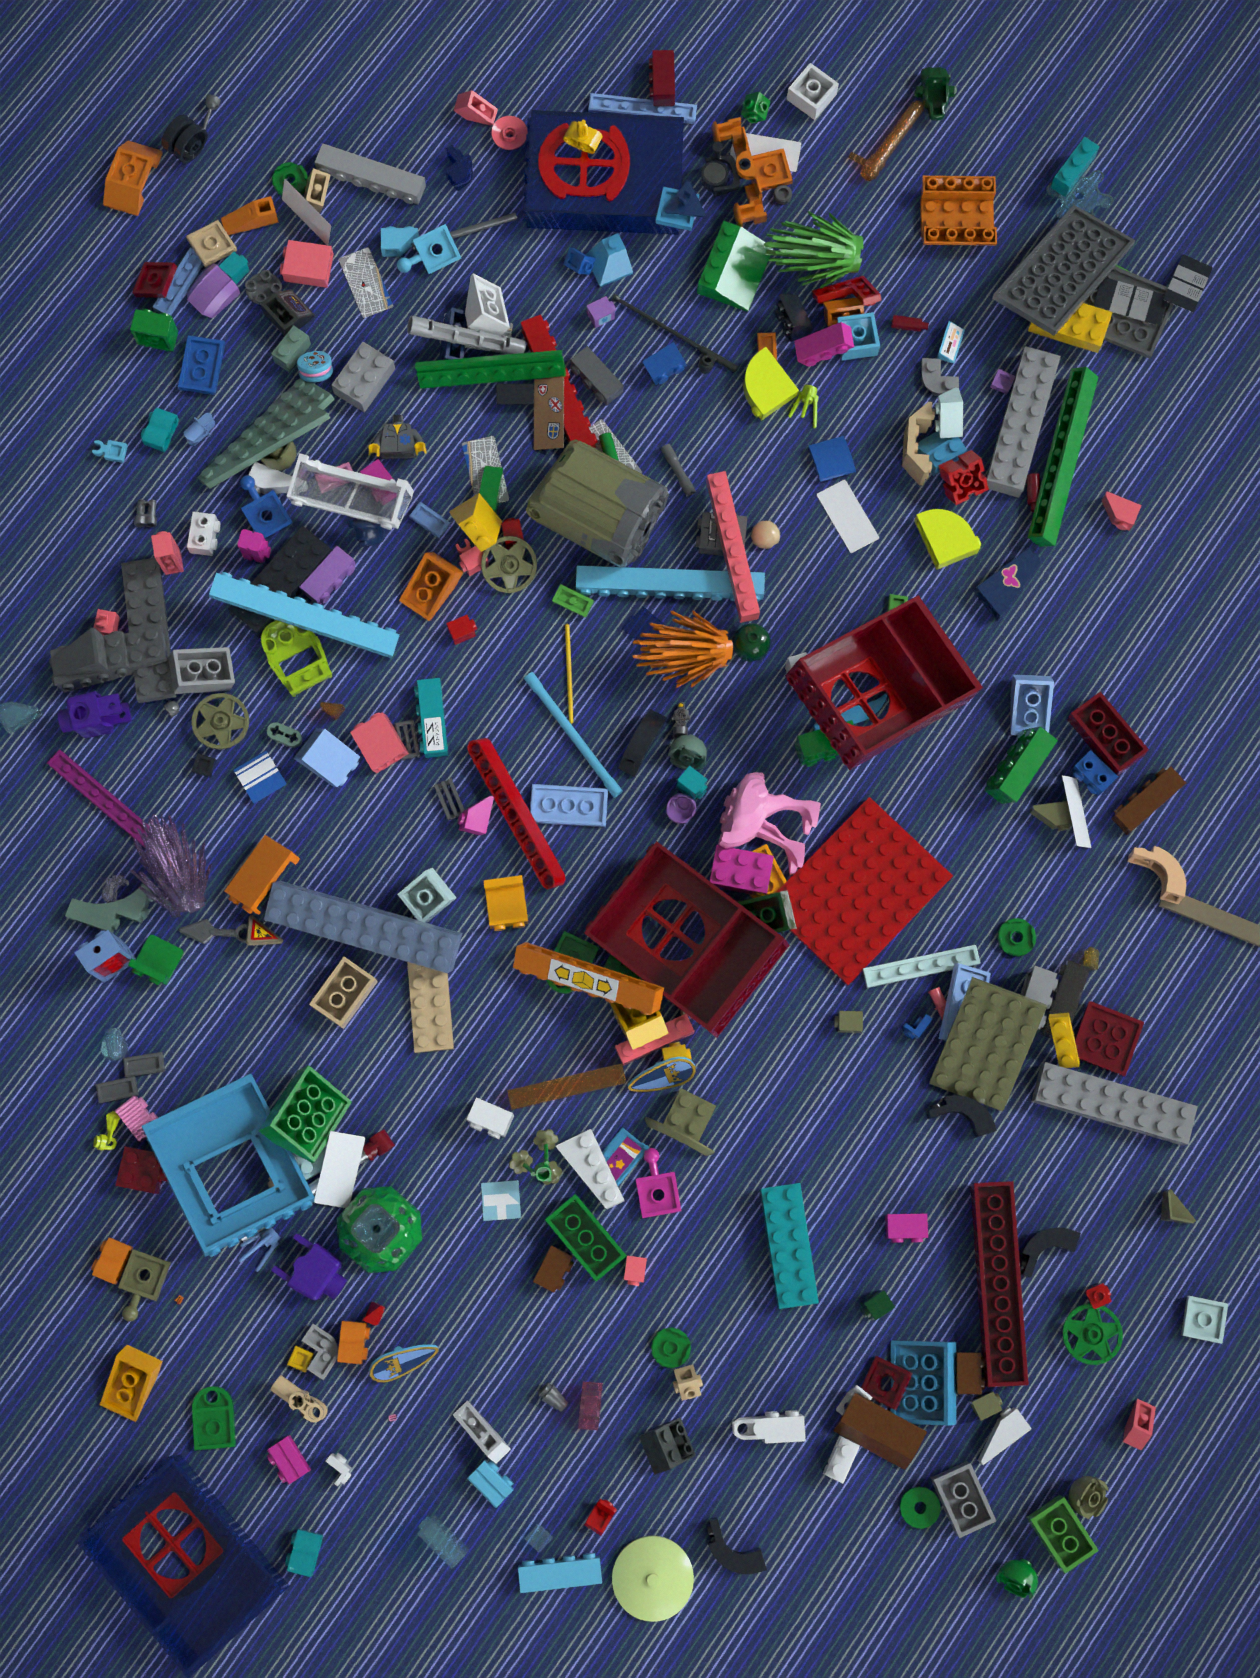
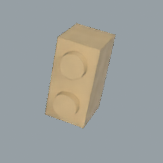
M313 168L307 180L304 199L320 213L324 205L331 174Z

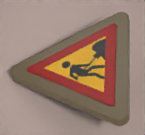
M249 916L246 937L247 945L282 944V938L254 916Z

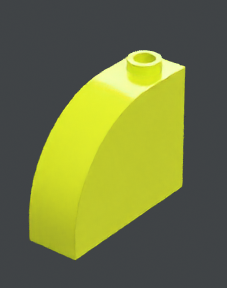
M767 347L760 350L751 359L744 376V394L751 406L752 413L762 421L795 398L799 390Z
M932 509L917 514L914 519L937 570L973 556L980 549L981 542L978 536L974 535L969 524L956 513L943 509Z

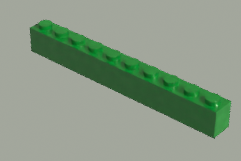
M1088 367L1071 368L1027 537L1040 547L1056 545L1098 381V376Z

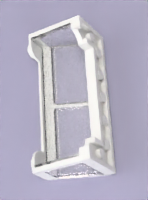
M299 453L287 493L291 504L299 507L307 505L381 524L382 528L388 530L399 528L414 493L408 481L398 479L396 483L393 479L389 481L322 464L319 460H308V455Z

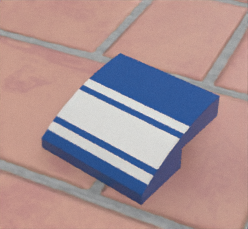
M266 750L233 769L253 803L258 802L287 784Z

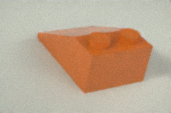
M427 552L424 554L399 601L428 621H431L456 587L463 571L435 552Z

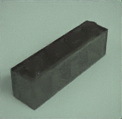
M1070 960L1060 965L1058 970L1060 978L1055 991L1052 990V993H1054L1050 1008L1046 1009L1048 1011L1044 1027L1040 1028L1042 1029L1040 1035L1053 1039L1049 1014L1069 1013L1072 1024L1090 971L1089 967Z

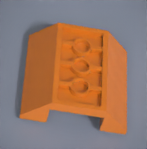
M923 175L920 199L921 238L923 244L996 246L997 227H994L993 200L996 194L995 176Z

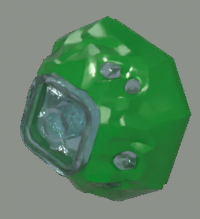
M391 1186L363 1188L336 1219L338 1248L367 1273L396 1271L422 1241L420 1211ZM375 1225L380 1226V1232H374L373 1228Z

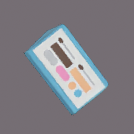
M948 322L937 359L955 363L964 329L953 322Z

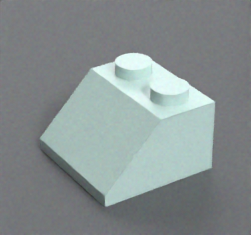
M953 388L939 395L938 403H935V413L938 414V420H935V431L939 432L940 438L963 437V400L959 388Z

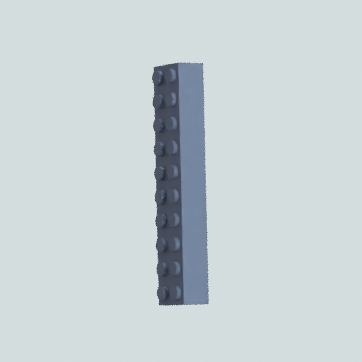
M283 881L273 882L264 920L445 973H449L454 969L463 934Z

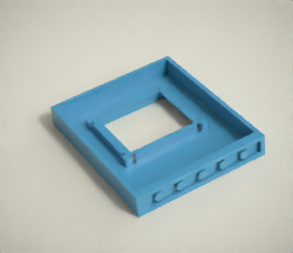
M252 1074L142 1125L143 1133L205 1257L208 1255L213 1257L221 1252L220 1249L226 1246L230 1248L240 1242L239 1240L244 1237L251 1238L255 1236L258 1230L264 1227L265 1229L273 1227L276 1221L282 1218L284 1220L289 1219L294 1215L295 1211L299 1209L304 1211L310 1208L315 1201V1197L292 1152L274 1144L259 1132L260 1127L271 1111ZM251 1139L274 1187L218 1214L194 1166Z

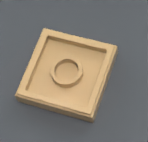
M219 220L186 236L187 241L204 267L237 251L236 246Z

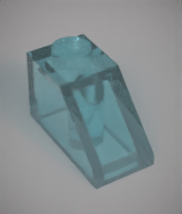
M12 701L0 705V722L9 734L43 716V713L34 706Z

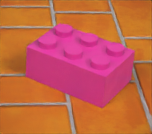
M717 845L710 882L720 889L757 896L767 895L774 856L735 848H724Z

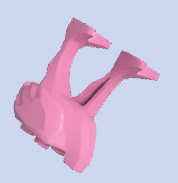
M763 773L746 774L737 787L733 788L731 795H727L724 806L726 810L720 818L722 834L719 837L718 845L724 848H735L746 844L755 837L770 841L785 850L788 858L789 874L794 875L797 868H802L805 844L789 840L781 834L775 825L767 822L765 818L781 810L798 811L802 816L803 833L809 835L811 828L817 826L821 803L812 800H796L784 794H769L765 786Z

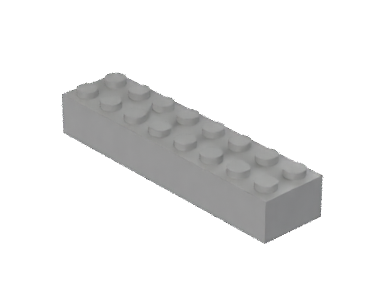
M1027 346L1024 347L986 477L990 490L1020 497L1024 489L1061 356Z
M1046 1062L1040 1066L1031 1101L1182 1146L1189 1144L1198 1107Z

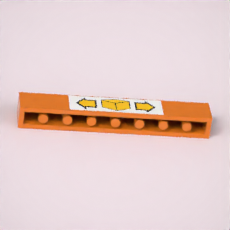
M527 942L516 947L513 968L520 970L522 974H533L538 979H548L553 981L555 985H565L571 987L573 991H583L591 997H601L609 1003H619L624 1008L640 1010L645 1015H651L660 1010L664 987Z

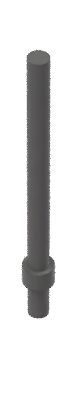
M511 213L451 231L450 235L454 239L517 220L516 213ZM411 243L413 251L417 250L414 243Z

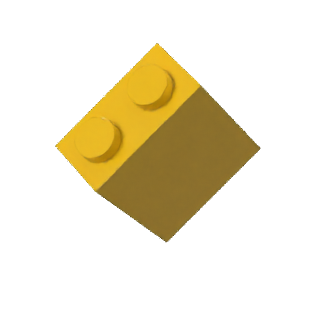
M480 493L449 512L481 552L496 544L502 520Z

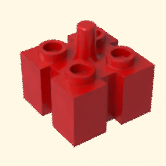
M972 450L959 455V460L956 462L951 459L938 465L941 478L946 481L943 484L946 497L955 505L968 500V495L972 493L977 496L989 490L987 479L981 473L984 471L982 459Z

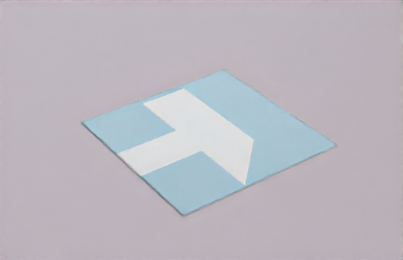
M518 1180L481 1183L483 1221L521 1218Z

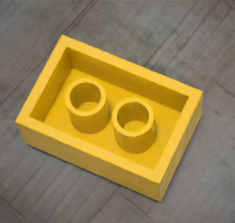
M610 1003L615 1018L632 1049L642 1047L644 1044L668 1034L659 1010L651 1015H645L640 1010L627 1009L619 1003Z

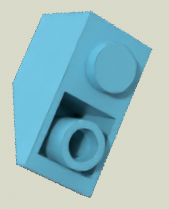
M392 226L381 228L382 256L401 257L412 247V240L419 237L418 228L411 226L404 228Z

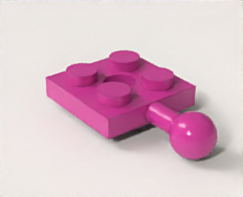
M654 1148L647 1149L644 1152V1159L649 1163L651 1176L636 1179L642 1218L681 1212L675 1172L659 1174L656 1163L659 1160V1152ZM657 1189L664 1192V1198L661 1201H656L653 1198V1192Z

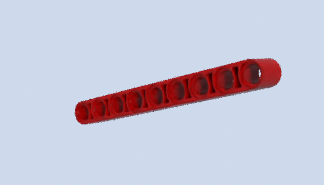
M488 738L470 741L467 746L468 753L541 885L546 889L563 885L566 880L565 874L492 742Z

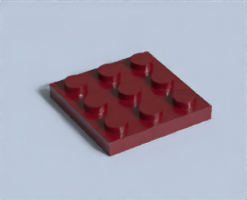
M1088 1001L1075 1036L1079 1060L1125 1077L1144 1022Z

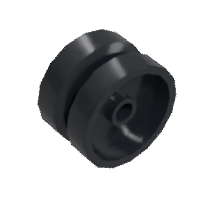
M183 114L173 119L162 136L161 144L166 151L174 154L179 161L186 164L193 161L201 153L206 144L208 134L204 128L195 124L191 118Z

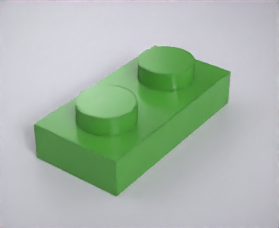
M560 584L552 602L586 618L594 600Z

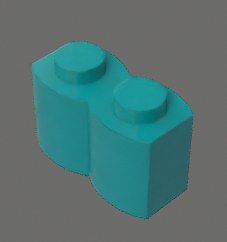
M156 407L154 412H151L148 417L149 424L142 430L141 438L144 445L165 452L178 426L179 418L176 414Z
M298 1529L297 1533H293L290 1543L293 1545L292 1553H288L285 1565L288 1566V1572L308 1577L313 1576L323 1534L304 1529Z

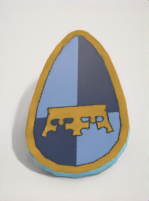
M674 1057L662 1062L658 1061L654 1066L634 1077L628 1083V1089L636 1092H649L683 1085L694 1077L696 1072L695 1064L686 1057Z
M429 1344L403 1349L398 1346L394 1351L386 1353L373 1361L369 1368V1375L377 1382L393 1381L428 1362L438 1353L439 1349L436 1345Z

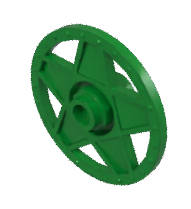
M1084 1304L1069 1313L1063 1325L1062 1336L1066 1349L1076 1360L1089 1365H1099L1108 1362L1118 1353L1122 1345L1123 1330L1119 1319L1110 1309L1105 1306L1093 1309L1091 1304ZM1088 1308L1084 1321L1071 1320L1079 1311ZM1099 1309L1107 1313L1115 1323H1102ZM1067 1330L1078 1337L1073 1349L1068 1341ZM1118 1334L1117 1344L1111 1352L1107 1340ZM1093 1350L1102 1359L1087 1360L1082 1357Z

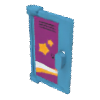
M623 1127L602 1151L618 1186L644 1156V1152L649 1149L648 1145H645L643 1142L641 1143Z

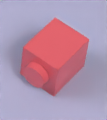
M627 1256L624 1280H628V1285L639 1286V1282L644 1283L647 1258Z

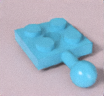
M446 224L412 240L418 255L409 259H399L397 268L400 272L406 273L410 271L412 265L422 261L428 274L461 259ZM434 244H439L442 247V252L439 255L432 252Z

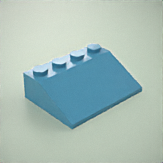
M891 1340V1363L913 1373L897 1410L891 1408V1412L912 1424L956 1425V1342ZM891 1378V1388H892V1387H893V1383H894L893 1378Z

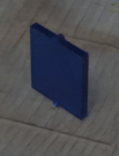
M642 606L635 615L631 616V620L623 627V630L635 640L659 639L641 637L640 634H660L659 631L653 629L655 626H651L649 623L665 624Z

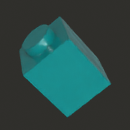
M235 252L219 265V268L235 284L250 271L247 259Z

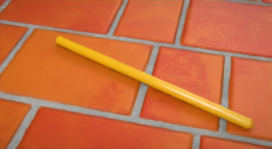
M567 623L565 625L568 713L569 722L572 725L573 698L570 625Z

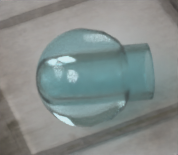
M111 1028L106 1030V1037L101 1043V1053L109 1061H119L128 1052L127 1041L121 1035L120 1029Z

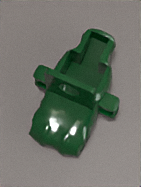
M942 67L923 68L921 70V86H917L914 91L915 97L922 98L923 106L928 110L929 119L933 121L943 120L945 109L949 103V97H955L957 93L956 86L948 85L951 75H948L947 70Z

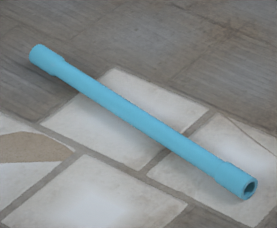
M533 672L526 675L524 680L538 695L585 757L614 798L620 795L623 790L605 770L544 689Z

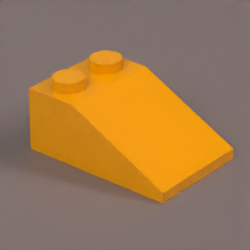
M126 1345L116 1355L100 1405L136 1422L157 1379L163 1361Z

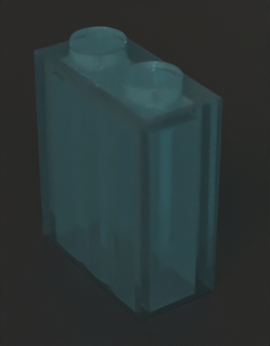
M435 1514L431 1518L427 1516L418 1526L420 1530L417 1534L451 1569L467 1554L469 1548Z

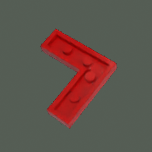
M864 276L812 290L813 298L817 303L821 304L835 298H845L849 294H854L864 306H872L876 302L881 301V294Z

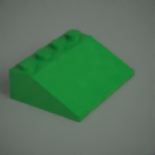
M723 221L699 280L697 294L748 312L771 256L765 255L767 250H773V248L764 247L766 242L744 228Z
M307 1065L297 1070L260 1127L259 1132L274 1144L311 1163H315L329 1140L330 1132L336 1129L352 1101L312 1067Z

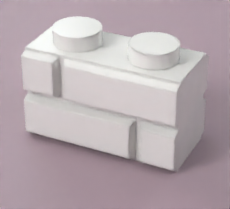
M839 1435L823 1474L844 1483L860 1445Z

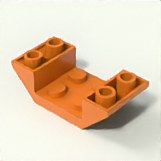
M127 141L118 147L105 179L103 205L138 216L144 202L141 193L151 168L158 167L163 152L131 141Z

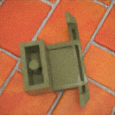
M682 1088L663 1124L648 1117L644 1118L647 1127L693 1148L704 1156L715 1153L712 1149L700 1143L699 1140L716 1105Z

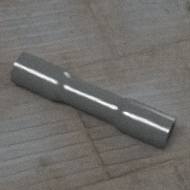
M671 444L664 445L661 451L678 478L686 497L693 495L696 490L680 465Z

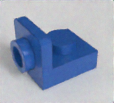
M569 247L563 265L578 274L590 275L596 258L587 256L579 250Z
M927 1014L923 1018L919 1016L913 1025L916 1027L915 1029L905 1023L902 1026L903 1033L908 1038H915L917 1040L932 1018Z

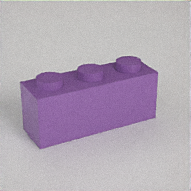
M336 546L300 586L302 593L314 603L320 605L326 603L331 596V592L334 589L337 590L342 585V580L354 572L356 566L354 559L340 547Z

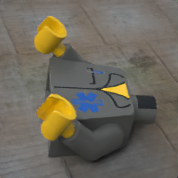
M393 415L392 424H385L384 429L379 431L373 443L368 446L369 456L371 453H377V457L381 454L382 459L417 458L418 452L424 451L425 454L427 453L422 437L416 429H411V424L404 423L403 415Z

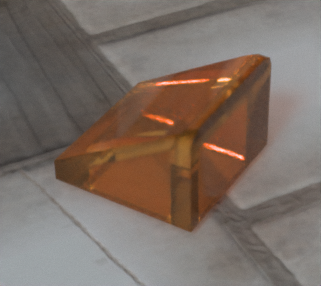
M320 703L321 709L334 720H337L345 711V707L342 704Z

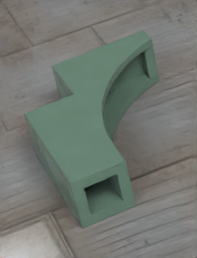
M144 882L131 895L111 903L94 904L72 898L65 916L70 920L102 931L105 930V932L109 930L113 933L120 925V916L138 923H142L143 919L147 918L149 903L154 900L156 895L155 887Z

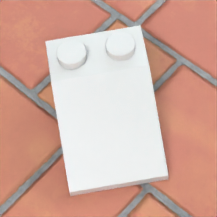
M472 274L465 310L467 326L472 330H481L485 333L502 336L510 326L501 288Z

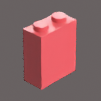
M288 240L287 247L284 246L283 250L285 260L280 265V274H282L284 282L328 288L334 255L332 246Z
M383 712L372 715L366 723L357 724L354 730L350 732L371 770L375 773H379L409 754L388 716Z

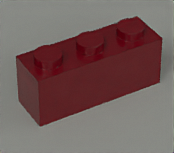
M652 50V58H649V69H652V73H649V84H653V87L649 88V97L653 99V106H675L674 50Z

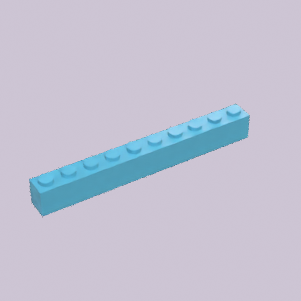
M577 566L576 592L584 596L594 593L600 596H609L610 594H617L619 597L636 595L639 598L647 596L666 598V596H673L675 599L692 597L695 600L711 598L712 600L719 601L722 598H727L735 601L728 571ZM750 572L758 602L763 600L765 573Z
M226 572L216 573L209 593L210 598L388 658H392L399 638V634H396L394 629L388 627L382 629L378 627V624L367 621V623L361 622L360 618L349 615V617L343 616L342 612L331 609V611L325 610L323 605L305 603L306 600L300 597H295L294 599L287 597V593L277 590L276 593L269 591V587L258 584V586L251 585L249 580L243 578L239 580L233 579L232 575Z

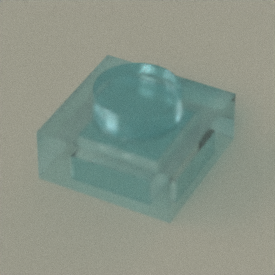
M537 1523L525 1537V1540L540 1553L553 1536L542 1525Z

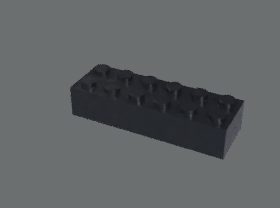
M302 526L254 579L251 585L258 586V584L269 587V591L275 593L277 590L287 593V597L294 599L302 592L300 586L332 550ZM233 605L228 608L231 616L259 639L266 626L276 621L275 619Z

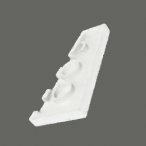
M591 1129L556 1145L557 1149L606 1209L625 1201Z

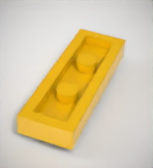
M1069 1013L1049 1014V1023L1059 1066L1064 1068L1079 1067L1080 1061Z

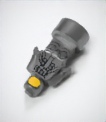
M680 702L678 703V709L674 711L672 721H676L673 728V737L675 738L688 735L686 721H690L689 711L685 710V703Z

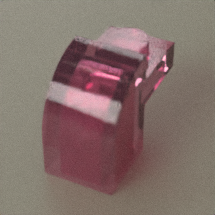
M583 1381L578 1429L598 1431L603 1383Z

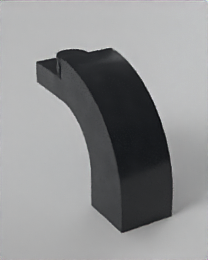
M652 709L648 711L629 742L618 769L633 777L637 775L647 752L660 734L667 717Z
M953 1095L942 1098L944 1106L938 1103L930 1106L931 1110L926 1112L928 1119L947 1113L963 1115L970 1122L975 1138L997 1131L994 1120L988 1110L978 1101L966 1096Z
M1057 1227L1044 1229L1032 1235L1019 1252L1026 1256V1259L1023 1258L1020 1263V1275L1031 1278L1039 1255L1049 1247L1053 1246L1068 1252H1075L1081 1233L1068 1228Z
M717 1517L709 1519L710 1525H707L710 1538L714 1537L715 1540L707 1543L713 1556L722 1566L739 1574H755L767 1570L760 1547L746 1552L732 1550L724 1542Z

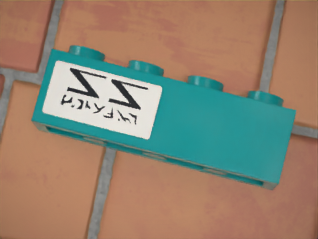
M440 678L417 680L418 686H414L415 698H419V705H416L417 716H421V723H418V731L423 736V741H420V751L425 754L426 758L448 756Z

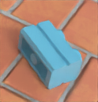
M485 1459L467 1479L497 1508L514 1490L512 1487L514 1483L506 1475L502 1477L497 1472L499 1467L492 1460L487 1462Z

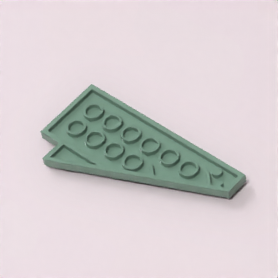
M301 378L298 379L274 404L269 406L264 414L258 417L247 430L243 431L238 439L231 443L221 455L217 456L212 464L202 471L197 477L198 480L211 489L329 420L331 417L324 409L334 400V397L316 384L306 382Z

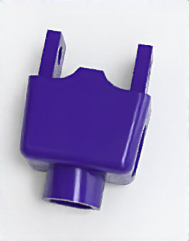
M93 691L73 696L66 700L67 709L58 711V721L63 733L75 731L83 738L113 733L114 725L132 722L129 703L120 704L118 693L102 697L98 692ZM122 712L126 713L124 718H120Z
M296 1233L293 1239L307 1247L310 1251L305 1256L296 1259L293 1264V1276L275 1265L271 1271L287 1281V1286L311 1300H320L324 1294L335 1300L348 1281L338 1274L343 1266L342 1261L319 1243L314 1244Z

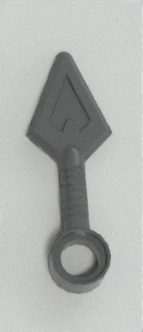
M207 919L181 927L178 931L202 944L207 943L214 936L236 937L240 942L246 943V939L240 938V931L247 929L248 925H240L237 929L230 930L217 929Z

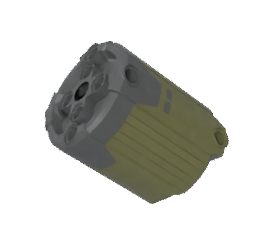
M572 440L529 498L526 512L529 517L541 525L621 568L635 562L642 554L660 513L665 509L669 493L664 485L582 441Z

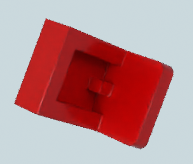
M1104 1283L1092 1285V1288L1085 1291L1093 1309L1112 1302L1110 1298L1111 1293Z
M599 1499L584 1525L602 1536L617 1509L611 1502Z

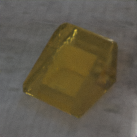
M1089 947L1084 950L1083 968L1098 970L1099 951Z

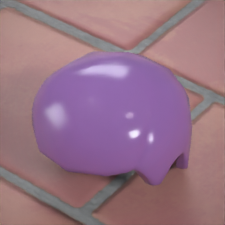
M677 793L667 803L666 813L669 819L675 823H686L696 812V802L687 793Z

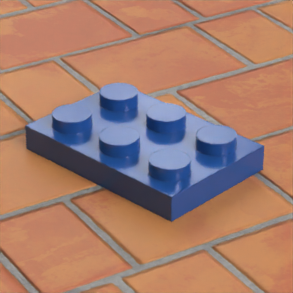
M195 336L187 337L178 383L179 390L216 395L225 341Z

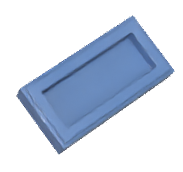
M422 502L409 515L410 519L439 539L450 526L449 521Z

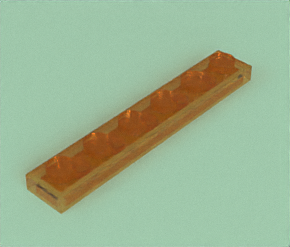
M621 1063L507 1090L511 1109L515 1110L625 1084L626 1079Z

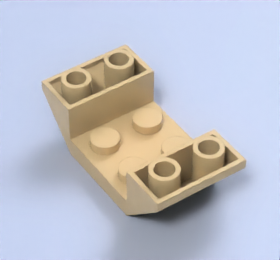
M932 402L926 403L910 416L904 430L902 467L922 486L925 479L929 478L932 462L929 461V455L917 454L918 443H916V437L919 433H926L928 427L932 426V420L935 417V409H932Z

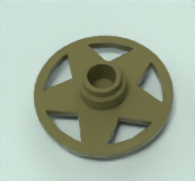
M504 536L498 538L496 544L484 551L481 559V570L485 580L491 587L500 592L514 593L524 589L531 583L536 574L537 559L533 549L527 542L517 537ZM507 540L517 541L509 550L498 544ZM525 548H527L531 555L532 565L522 560ZM489 551H491L495 562L486 568V558ZM518 575H530L522 585L516 587ZM502 577L505 588L497 586L490 578Z
M217 693L207 696L199 702L192 715V729L195 736L202 744L212 749H228L237 745L245 737L249 728V714L245 705L238 698L230 694ZM217 698H225L218 707L207 703ZM235 702L242 708L245 718L233 714ZM200 711L206 720L197 728L196 719ZM243 729L240 735L231 742V731ZM215 735L220 745L209 743L203 738Z

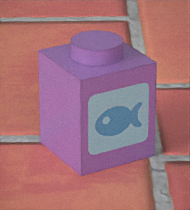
M606 296L587 305V315L595 328L615 319V305L612 301L609 302Z

